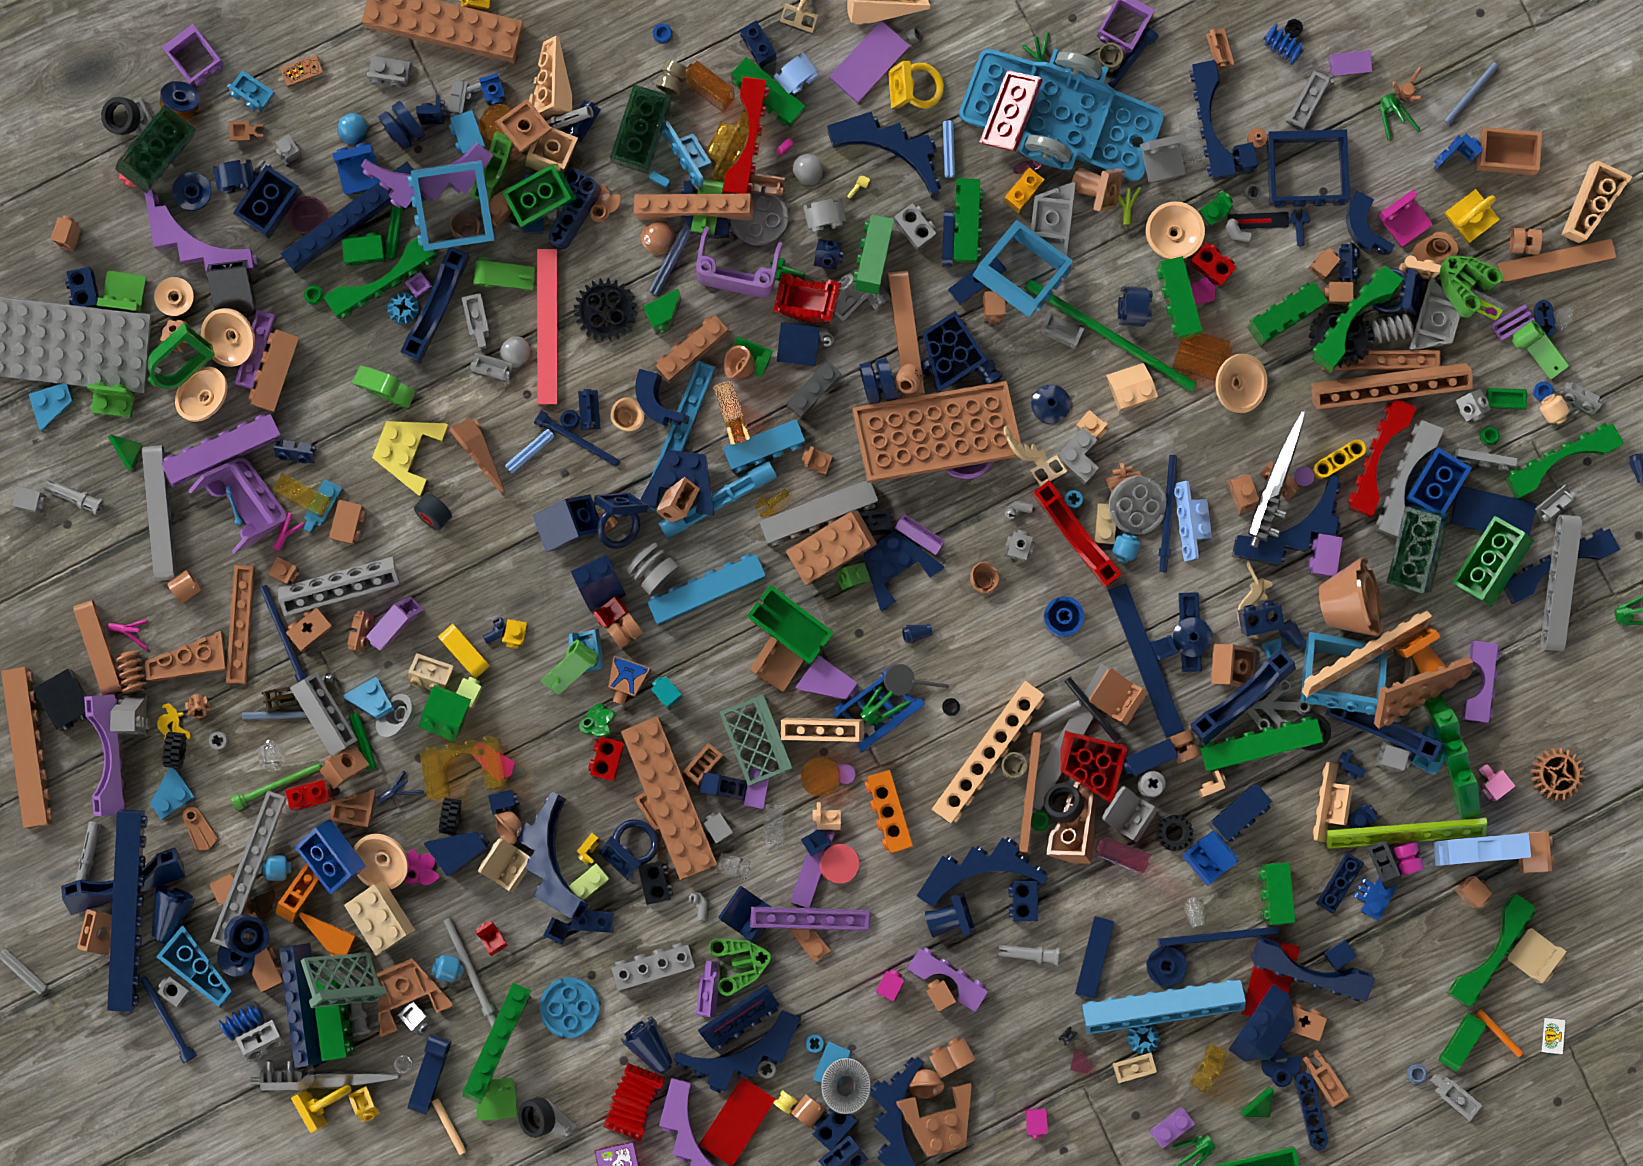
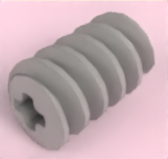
M1403 314L1401 319L1398 315H1395L1393 319L1389 316L1386 320L1379 318L1378 323L1375 319H1372L1370 322L1373 343L1376 338L1379 343H1382L1383 337L1386 338L1387 342H1390V336H1393L1395 341H1397L1399 334L1402 339H1405L1406 333L1409 334L1410 338H1413L1412 321L1406 314Z
M1149 771L1143 774L1137 783L1139 793L1148 798L1161 794L1165 788L1163 775L1156 771ZM1149 781H1154L1153 787L1149 788Z

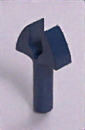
M1304 209L1301 210L1302 219L1300 222L1295 217V210L1288 220V224H1293L1296 227L1297 246L1299 247L1305 245L1303 225L1310 222V218Z

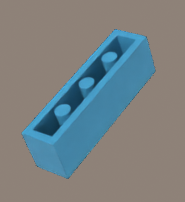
M797 419L725 446L723 451L731 471L740 473L747 470V466L751 464L758 466L765 463V459L773 456V459L783 456L787 450L791 449L793 452L803 448L802 445L805 444V439Z

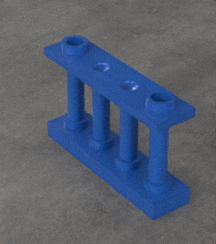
M891 666L881 673L883 676L847 704L842 702L834 708L835 713H833L834 718L841 715L843 719H853L847 709L857 703L862 710L867 704L863 697L871 691L875 693L879 687L878 685L884 682L885 673ZM882 690L877 696L879 701H881L885 697V694L882 692ZM909 693L901 695L905 702L910 701V704L902 712L897 711L890 715L891 720L886 724L884 722H880L877 725L873 723L875 732L870 736L864 734V739L857 745L861 753L923 707L925 703L922 699L916 700ZM889 700L883 704L887 711L895 708Z

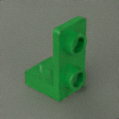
M1221 190L1213 201L1198 212L1209 227H1211L1230 213L1233 208V200L1228 193H1224Z
M738 336L734 346H744L750 351L755 359L754 366L757 367L755 375L762 378L769 365L773 350Z

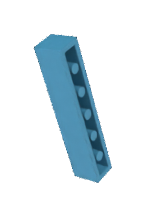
M749 553L740 558L741 561L735 564L731 561L722 566L723 569L717 572L715 569L710 570L704 574L705 577L699 580L697 577L692 578L686 582L687 585L681 588L677 585L668 589L669 593L663 596L659 593L650 597L651 601L647 603L657 625H661L766 578L757 555L752 556Z

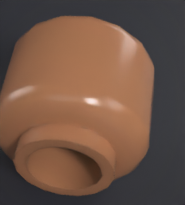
M913 364L903 365L897 373L895 384L904 393L916 392L922 382L923 373L920 368Z

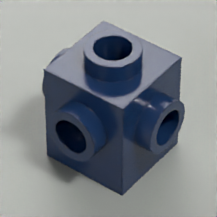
M818 239L813 266L837 270L838 262L842 263L844 251H841L842 243Z

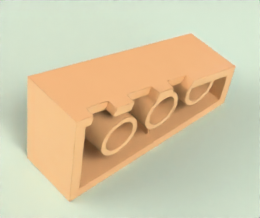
M1600 161L1590 164L1561 235L1577 243L1587 240L1601 221L1603 215L1610 209L1612 203L1621 194L1623 188L1633 176Z

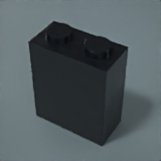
M247 259L208 264L206 272L214 311L221 308H229L246 314L255 310L256 300Z
M66 669L33 688L56 730H63L65 732L73 728V723L78 720L82 722L88 719L86 717L84 697H87L71 669Z

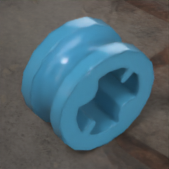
M1071 490L1066 494L1064 500L1069 508L1076 509L1082 504L1083 497L1079 491ZM1072 494H1075L1076 498L1079 499L1078 503L1075 502L1076 505L1071 504V501L1068 500V497H1072Z
M810 1035L806 1040V1048L813 1053L822 1050L823 1039L819 1035ZM810 1039H819L818 1044L820 1047L818 1049L815 1047L814 1049L810 1048Z

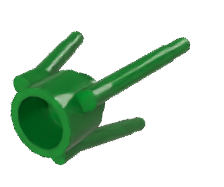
M1394 93L1380 99L1382 105L1379 106V109L1382 113L1388 140L1391 139L1386 111L1388 114L1396 112L1401 122L1404 123L1405 119L1401 114L1402 112L1416 131H1420L1416 122L1401 105Z
M1643 595L1625 604L1618 605V608L1614 609L1618 624H1622L1623 627L1643 625V621H1631V619H1634V614L1643 612V607L1634 610L1629 607L1643 600Z
M879 686L869 702L862 708L863 712L860 715L870 726L873 723L877 725L883 719L909 705L910 701H906L879 716L881 713L878 709L893 695V691H890L876 706L872 705L883 688Z
M1199 1135L1191 1140L1174 1145L1172 1148L1175 1150L1197 1142L1194 1145L1196 1150L1178 1162L1176 1166H1181L1200 1154L1202 1156L1192 1165L1198 1166L1206 1157L1211 1155V1151L1216 1147L1208 1135L1204 1137Z

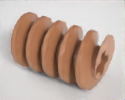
M128 651L117 654L120 657L116 659V662L122 663L118 666V670L124 671L119 674L120 678L125 679L121 682V686H126L122 690L123 694L145 690L142 687L147 683L140 681L141 678L145 677V674H139V671L144 668L143 666H137L142 659L135 657L140 654V651Z

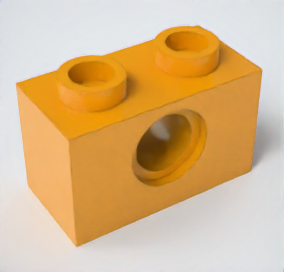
M1029 167L1005 196L1004 203L1019 214L1041 188L1044 178Z

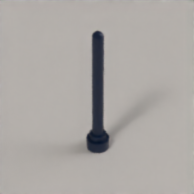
M1149 27L1144 30L1141 42L1107 83L1110 87L1114 88L1147 45L1156 42L1159 35Z
M543 410L536 417L534 424L545 428L547 426L614 466L620 464L619 459L550 420L549 414Z
M145 976L142 977L140 981L180 1049L179 1058L184 1064L197 1056L196 1052L190 1046L187 1047L149 979Z

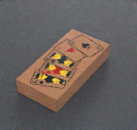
M317 55L280 68L287 87L324 74Z

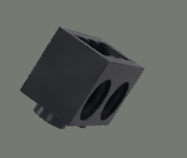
M1386 840L1367 847L1385 890L1404 883Z
M657 861L640 865L638 870L646 905L671 900L670 896L673 895L671 883L667 884L666 876H669L667 864ZM652 867H657L660 871L659 876L655 879H652L648 874ZM657 886L662 887L664 890V895L661 898H656L653 895V890Z

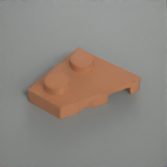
M371 789L365 793L354 794L345 799L341 798L332 801L329 819L334 823L369 828L376 790Z

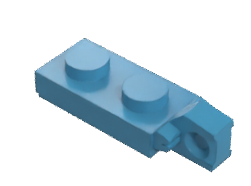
M324 479L304 517L307 519L303 528L305 531L312 534L316 525L321 526L322 523H325L343 490L341 487Z

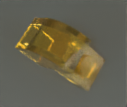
M1209 1043L1188 1084L1207 1093L1224 1065L1227 1052Z

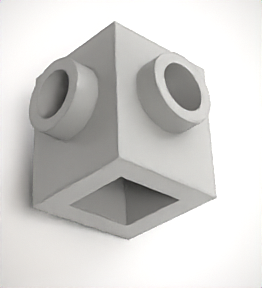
M1481 389L1456 400L1460 413L1466 422L1472 419L1475 422L1486 417L1484 413L1491 410L1489 402Z
M1018 530L1017 533L1013 532L1012 537L1008 536L1005 547L1009 548L1006 557L1026 562L1028 554L1033 553L1035 545L1032 542L1033 537H1030L1029 533ZM1017 543H1022L1023 547H1018Z

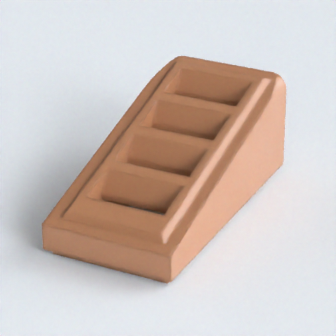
M708 743L683 771L682 776L695 787H698L702 782L703 773H710L724 755ZM707 751L715 757L714 761L705 754ZM703 758V759L706 760L710 765L707 766V765H706L704 762H702L700 759ZM698 764L705 771L701 772L695 765ZM692 770L695 774L699 776V778L694 776L690 771Z

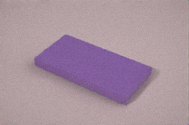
M880 21L829 76V79L858 104L910 48V45L883 21Z

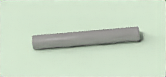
M1078 700L1027 726L1026 730L1031 734L1082 708Z

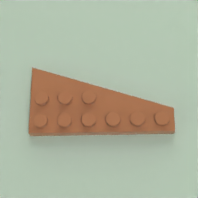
M1466 657L1452 662L1448 668L1438 667L1436 669L1437 672L1427 671L1408 678L1403 684L1399 682L1393 683L1392 688L1388 689L1386 686L1380 688L1374 724L1379 729L1385 725L1388 726L1398 717L1407 715L1413 708L1422 706L1428 699L1437 697L1443 690L1452 688L1458 681L1467 679L1472 673L1473 661Z

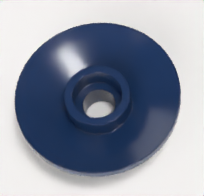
M182 81L169 82L162 87L160 92L162 102L168 108L179 112L195 109L200 101L198 91L190 84Z
M198 172L183 173L175 180L172 187V195L175 202L186 210H198L204 207L210 200L212 193L210 182L204 175ZM191 190H196L194 196L190 195Z
M1053 384L1040 387L1034 393L1031 401L1034 415L1045 423H1057L1063 420L1069 413L1071 405L1068 393L1062 387ZM1048 400H1054L1055 405L1049 406Z
M1193 617L1186 618L1175 627L1173 642L1181 654L1188 657H1198L1210 648L1212 631L1203 620ZM1191 633H1195L1197 635L1196 640L1190 639Z
M220 945L217 952V961L221 970L227 975L242 976L252 969L255 963V956H242L238 960L236 953Z

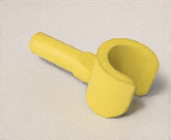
M860 176L855 187L847 197L851 199L860 186L867 188L870 179Z

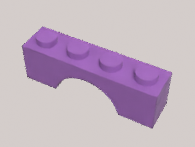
M1472 641L1469 658L1479 670L1482 684L1479 692L1473 698L1463 701L1461 720L1486 724L1493 717V708L1490 707L1491 700H1494L1496 693L1493 683L1494 680H1497L1498 669L1495 666L1496 661H1499L1500 649H1498V644Z
M926 947L924 950L919 948L907 969L922 979H926L933 974L949 976L957 985L958 1001L976 1012L988 992L985 990L986 985L977 979L975 982H972L968 979L969 974L961 969H958L956 972L950 968L952 964L943 958L940 961L933 957L935 953Z

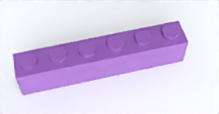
M261 414L255 417V421L251 423L243 422L236 426L237 429L231 432L229 430L223 431L218 434L219 437L213 440L211 438L205 439L200 442L201 445L195 448L190 446L182 450V454L177 456L173 454L164 458V462L161 465L172 488L281 439L271 414Z

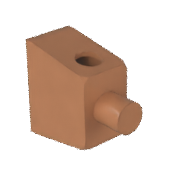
M1243 474L1226 480L1239 515L1257 509L1260 501L1250 474Z
M686 477L682 478L665 492L657 507V513L671 523L686 517L700 488Z

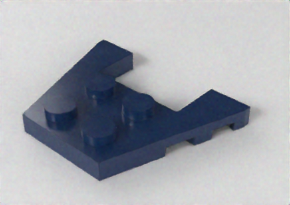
M666 450L640 500L646 503L648 507L657 508L661 488L669 489L686 477L700 488L695 512L697 514L714 516L715 511L710 489L707 456L705 454Z
M896 530L878 541L876 546L863 553L881 612L896 602L885 584L913 564L919 562L929 578L944 569L941 563Z

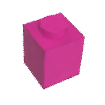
M893 969L890 972L886 971L875 992L894 1001L904 982L901 978L902 974Z
M1046 1109L1025 1110L1027 1135H1032V1138H1044V1134H1048Z

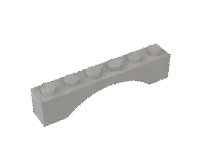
M1423 420L1418 424H1414L1411 431L1413 438L1411 443L1407 442L1404 449L1406 456L1404 461L1400 460L1396 470L1399 471L1397 479L1393 478L1389 488L1392 492L1390 497L1386 496L1382 507L1385 510L1383 515L1379 514L1375 524L1378 526L1377 532L1397 539L1405 509L1404 495L1408 476L1419 459L1437 447L1444 430L1443 428ZM1407 513L1405 515L1400 539L1402 538L1407 522L1409 520Z

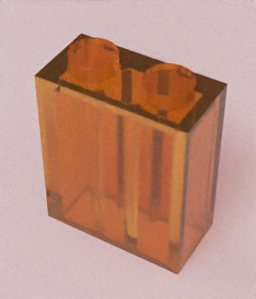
M697 60L686 68L684 72L686 73V85L723 113L735 99L734 88Z
M1201 333L1200 336L1180 340L1172 368L1216 381L1218 371L1225 362V358L1228 359L1232 351V348L1229 347L1230 341Z
M732 380L714 385L713 389L731 445L750 439Z

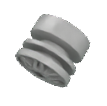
M656 542L643 549L633 559L627 569L630 575L638 571L634 576L636 581L643 576L645 577L641 587L649 595L654 594L664 586L679 569V566L671 557L663 562L661 561L665 551L660 550L657 552L660 546Z

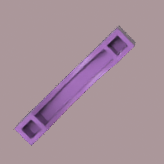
M115 694L84 697L86 717L98 732L104 752L102 778L92 796L94 816L116 815L118 810L125 809V799L122 795V789L124 788V781L121 778L122 760L119 757L121 742L118 738V733L110 731L111 710L118 704Z

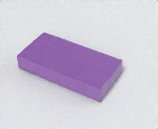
M751 766L750 781L759 777L760 769ZM763 771L762 776H764V775H766V774H769V773ZM769 778L747 786L744 806L764 809Z

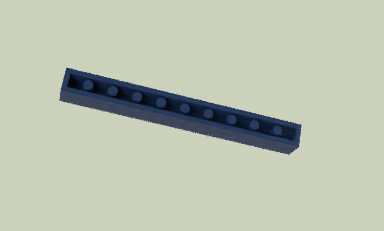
M120 809L117 811L107 1011L132 1012L139 1003V994H136V986L138 987L140 983L137 967H140L141 963L138 947H141L142 943L139 927H142L143 923L140 907H143L144 903L141 887H144L145 876L142 875V868L145 867L146 863L143 848L146 847L147 836H144V828L147 827L148 823L145 810Z

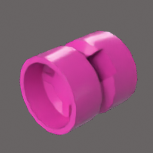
M1417 842L1392 848L1395 859L1399 860L1397 868L1400 875L1425 869L1422 858L1418 857L1420 849Z

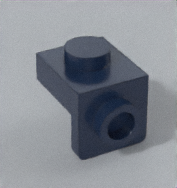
M1348 749L1346 752H1342L1338 759V763H1340L1339 769L1346 771L1345 775L1353 779L1364 777L1365 769L1348 762L1353 751Z

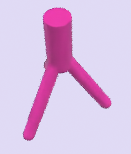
M289 513L286 521L284 520L280 525V534L273 546V549L277 551L281 550L287 536L305 526V523L302 522L287 531L292 513Z
M145 619L128 625L108 623L107 629L109 631L124 633L144 650H148L145 644L130 633L140 632L139 628L133 627L145 624L148 620Z

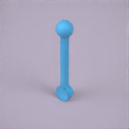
M229 485L225 486L236 518L235 524L241 525L242 519L239 518Z

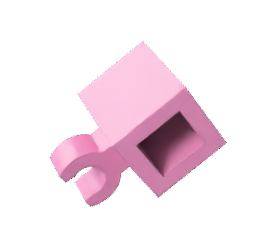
M1488 764L1479 769L1481 774L1487 779L1481 787L1484 789L1482 790L1483 795L1488 800L1497 801L1515 787L1503 770L1494 774Z

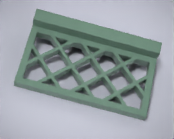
M763 694L719 712L748 786L793 769ZM753 703L757 710L754 718L743 714L745 707ZM730 712L739 714L736 724L728 723L725 714ZM757 715H759L761 721L756 719ZM742 716L752 720L748 731L737 727ZM754 722L760 723L764 727L761 737L750 732ZM729 726L734 727L732 733ZM736 729L747 733L742 744L734 741L733 735ZM765 733L767 735L768 740L763 738ZM749 734L759 738L756 749L745 745ZM762 740L771 745L768 755L757 751ZM736 744L741 746L739 751ZM743 747L754 751L750 762L743 760L740 756ZM772 751L775 755V758L770 756ZM756 753L767 757L763 768L752 764ZM769 758L777 761L779 770L770 772L765 769ZM744 763L748 764L747 769H745ZM750 766L760 769L761 772L758 778L750 781L747 773ZM763 771L769 773V774H766V775L762 776Z
M369 952L309 957L301 960L312 994V998L309 1000L311 1008L376 1002L387 994L385 986H380ZM359 959H364L366 968L357 963ZM342 961H346L351 965L349 970L341 965ZM326 962L335 966L333 972L325 966ZM312 963L319 968L317 973L311 970L309 964ZM354 968L362 973L361 978L352 973ZM338 970L346 975L344 980L336 975ZM321 971L330 977L328 982L319 976ZM365 976L371 980L372 986L363 981ZM349 978L357 983L356 987L353 988L347 983ZM332 980H335L337 983H339L341 987L339 989H336L334 986H332ZM316 981L324 986L322 991L317 990Z

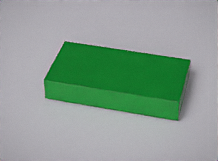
M1487 388L1486 398L1489 402V407L1493 409L1526 410L1527 389Z

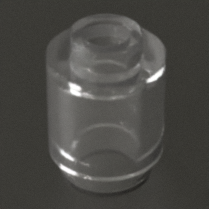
M1197 897L1186 899V904H1183L1187 922L1190 923L1191 927L1206 924L1207 915L1203 901L1198 900Z

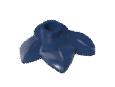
M1279 1047L1271 1060L1261 1061L1263 1073L1271 1077L1273 1083L1278 1087L1288 1086L1292 1081V1076L1297 1074L1301 1067L1300 1056L1296 1055L1288 1058V1055L1281 1047ZM1280 1073H1283L1285 1075V1079L1283 1081H1280L1278 1079V1075Z

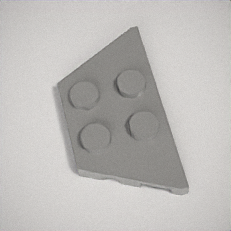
M1071 182L1034 197L1031 231L1067 257L1076 182Z
M1431 277L1428 280L1409 350H1419L1453 343L1460 314L1443 292L1442 287Z

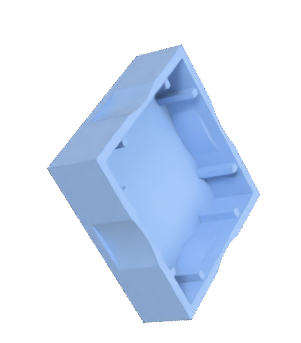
M1529 833L1433 842L1436 866L1531 857Z

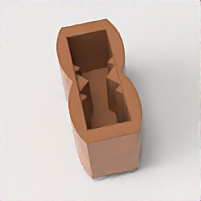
M64 215L62 218L58 217L51 237V241L55 245L67 250H75L81 228L78 226L79 223L75 222V219Z
M958 1036L948 1042L949 1046L943 1049L939 1046L930 1051L932 1055L928 1057L939 1078L975 1060L965 1038L960 1039Z

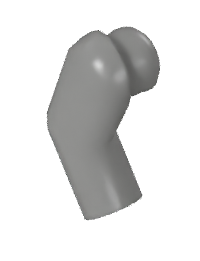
M1228 220L1226 230L1233 240L1249 243L1251 233L1242 232L1237 225V220Z
M1014 501L1005 510L1006 518L1012 520L1021 512L1032 513L1033 504Z
M691 893L689 901L698 908L697 919L707 920L709 902L701 893Z

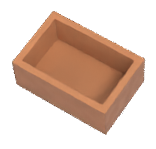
M1483 127L1479 132V142L1483 150L1477 156V171L1535 176L1540 171L1542 132Z

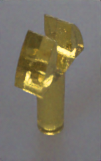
M783 489L769 500H764L761 496L755 510L759 509L762 505L767 506V510L760 514V517L774 515L775 513L772 511L773 506L789 495L788 490Z

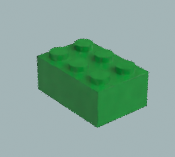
M551 164L502 192L520 227H527L576 199L558 164Z
M1290 862L1260 865L1261 869H1258V880L1262 881L1263 889H1260L1259 893L1260 900L1264 901V909H1261L1262 920L1266 921V925L1295 923Z

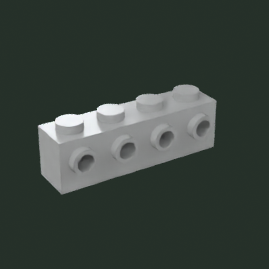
M317 672L290 687L330 755L343 750L357 741L356 736Z
M684 942L672 945V950L665 951V948L653 951L654 955L646 957L645 954L635 956V961L627 963L626 959L615 962V967L611 969L617 990H623L696 968L689 945H684Z

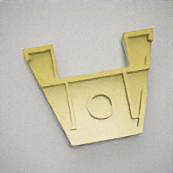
M386 421L372 458L418 496H422L427 479L409 473L423 435L443 442L449 425L446 423Z

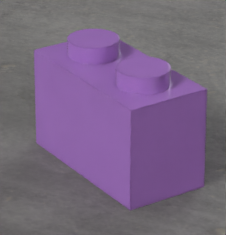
M1318 534L1313 539L1311 550H1314L1313 558L1310 557L1308 569H1311L1310 575L1331 578L1337 574L1342 537Z
M1179 1107L1151 1128L1149 1132L1160 1147L1164 1148L1194 1126L1195 1123L1184 1108Z

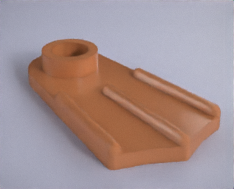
M186 808L182 816L196 851L211 849L219 838L198 808ZM190 812H194L195 817L193 819H189L188 814Z

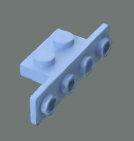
M1189 481L1175 483L1174 494L1176 496L1184 561H1191L1199 558L1197 540L1212 538L1207 499L1191 500Z

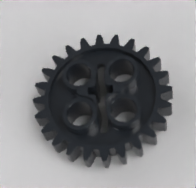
M601 278L599 279V284L592 281L591 288L585 285L587 291H579L582 298L576 297L579 305H574V309L579 310L574 313L575 317H580L576 321L577 325L583 324L580 328L581 331L587 329L586 336H590L593 333L594 340L598 336L601 337L602 342H604L605 337H608L609 341L612 342V336L619 340V333L626 335L625 328L632 329L629 323H635L636 320L632 316L638 314L637 311L632 310L637 307V303H631L635 299L634 296H628L631 290L627 289L624 291L625 284L623 283L618 286V280L611 284L610 278L607 279L606 283H603ZM602 293L605 294L606 305L610 309L608 310L609 327L606 326L605 315L602 311L604 309ZM611 295L619 296V300L616 303L608 301ZM592 298H598L600 300L597 306H591L589 304ZM620 314L622 319L620 322H613L612 316ZM595 317L603 319V322L598 326L592 323Z
M1341 305L1339 310H1336L1332 306L1331 312L1325 309L1324 315L1318 313V319H1313V325L1309 329L1311 332L1308 338L1312 339L1309 345L1315 347L1318 342L1323 343L1326 339L1324 335L1332 327L1330 323H1336L1341 313L1346 314L1349 308L1345 311ZM1364 314L1359 317L1357 316L1346 332L1345 346H1350L1352 350L1345 349L1344 357L1338 364L1339 368L1342 367L1343 363L1349 367L1351 361L1356 365L1358 358L1363 360L1364 354L1368 355L1369 348L1372 346L1371 340L1373 339V335L1370 334L1372 327H1367L1369 320L1363 321ZM1354 328L1357 330V332L1352 333L1349 331V329Z

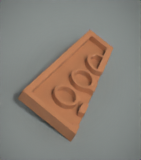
M216 632L214 635L201 638L195 643L181 646L175 651L167 652L144 661L146 681L154 682L226 671L223 632Z

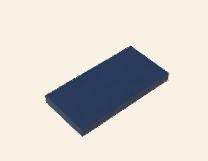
M1461 486L1456 495L1450 524L1484 532L1493 517L1496 516L1530 536L1537 503Z

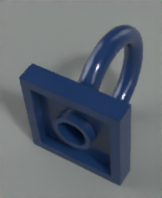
M1389 268L1403 278L1400 291L1401 301L1393 306H1384L1377 303L1372 305V307L1378 312L1385 314L1397 313L1404 309L1410 317H1418L1424 282L1423 277L1414 269H1408L1407 275L1400 269Z
M631 493L595 495L594 503L605 510L597 525V534L600 541L606 547L612 549L626 547L636 538L639 532L640 517L638 513H647L648 505ZM612 515L617 517H627L630 515L632 518L630 533L620 541L610 540L605 533L607 520Z
M631 819L621 823L615 829L613 836L606 841L599 854L626 880H629L640 865L648 863L655 857L659 848V839L651 825L642 820ZM632 827L641 828L649 835L651 847L646 855L636 858L628 847L620 845V837L626 829Z

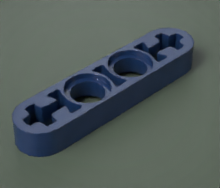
M1301 1072L1295 1077V1086L1308 1141L1312 1148L1322 1150L1328 1144V1137L1314 1079L1309 1073ZM1302 1076L1309 1079L1306 1085L1308 1090L1312 1088V1092L1301 1094V1090L1305 1091L1304 1085L1299 1084ZM1308 1095L1314 1098V1104L1311 1107L1304 1105L1303 1100ZM1312 1115H1316L1319 1118V1124L1315 1127L1310 1126L1308 1123V1119ZM1321 1128L1322 1132L1318 1131V1135L1324 1141L1321 1142V1146H1318V1144L1313 1143V1140H1316V1134L1314 1132L1311 1134L1310 1130Z

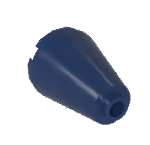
M168 886L156 887L151 933L154 941L165 944L175 935L195 901V898L192 899L193 895L178 888L167 890Z
M653 1016L647 1018L648 1022H638L624 1034L626 1038H621L620 1040L653 1071L664 1074L671 1069L673 1061L656 1020Z

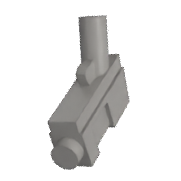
M455 80L453 82L451 102L448 106L450 117L464 113L466 99L470 100L471 93L482 90L480 82L468 86V81Z

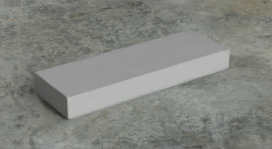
M1314 70L1286 122L1303 131L1331 79Z

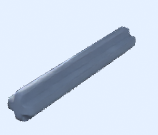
M682 226L649 289L651 294L659 296L692 233L690 226Z

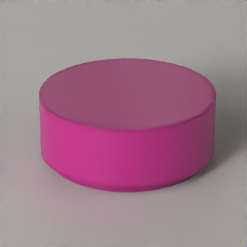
M788 138L775 150L779 156L784 155L794 145V142Z

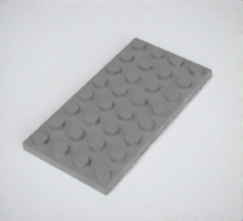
M0 297V376L79 386L94 385V382L106 383V386L113 387V384L125 385V388H129L131 392L145 393L152 314Z

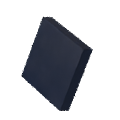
M781 322L777 362L816 366L820 326Z

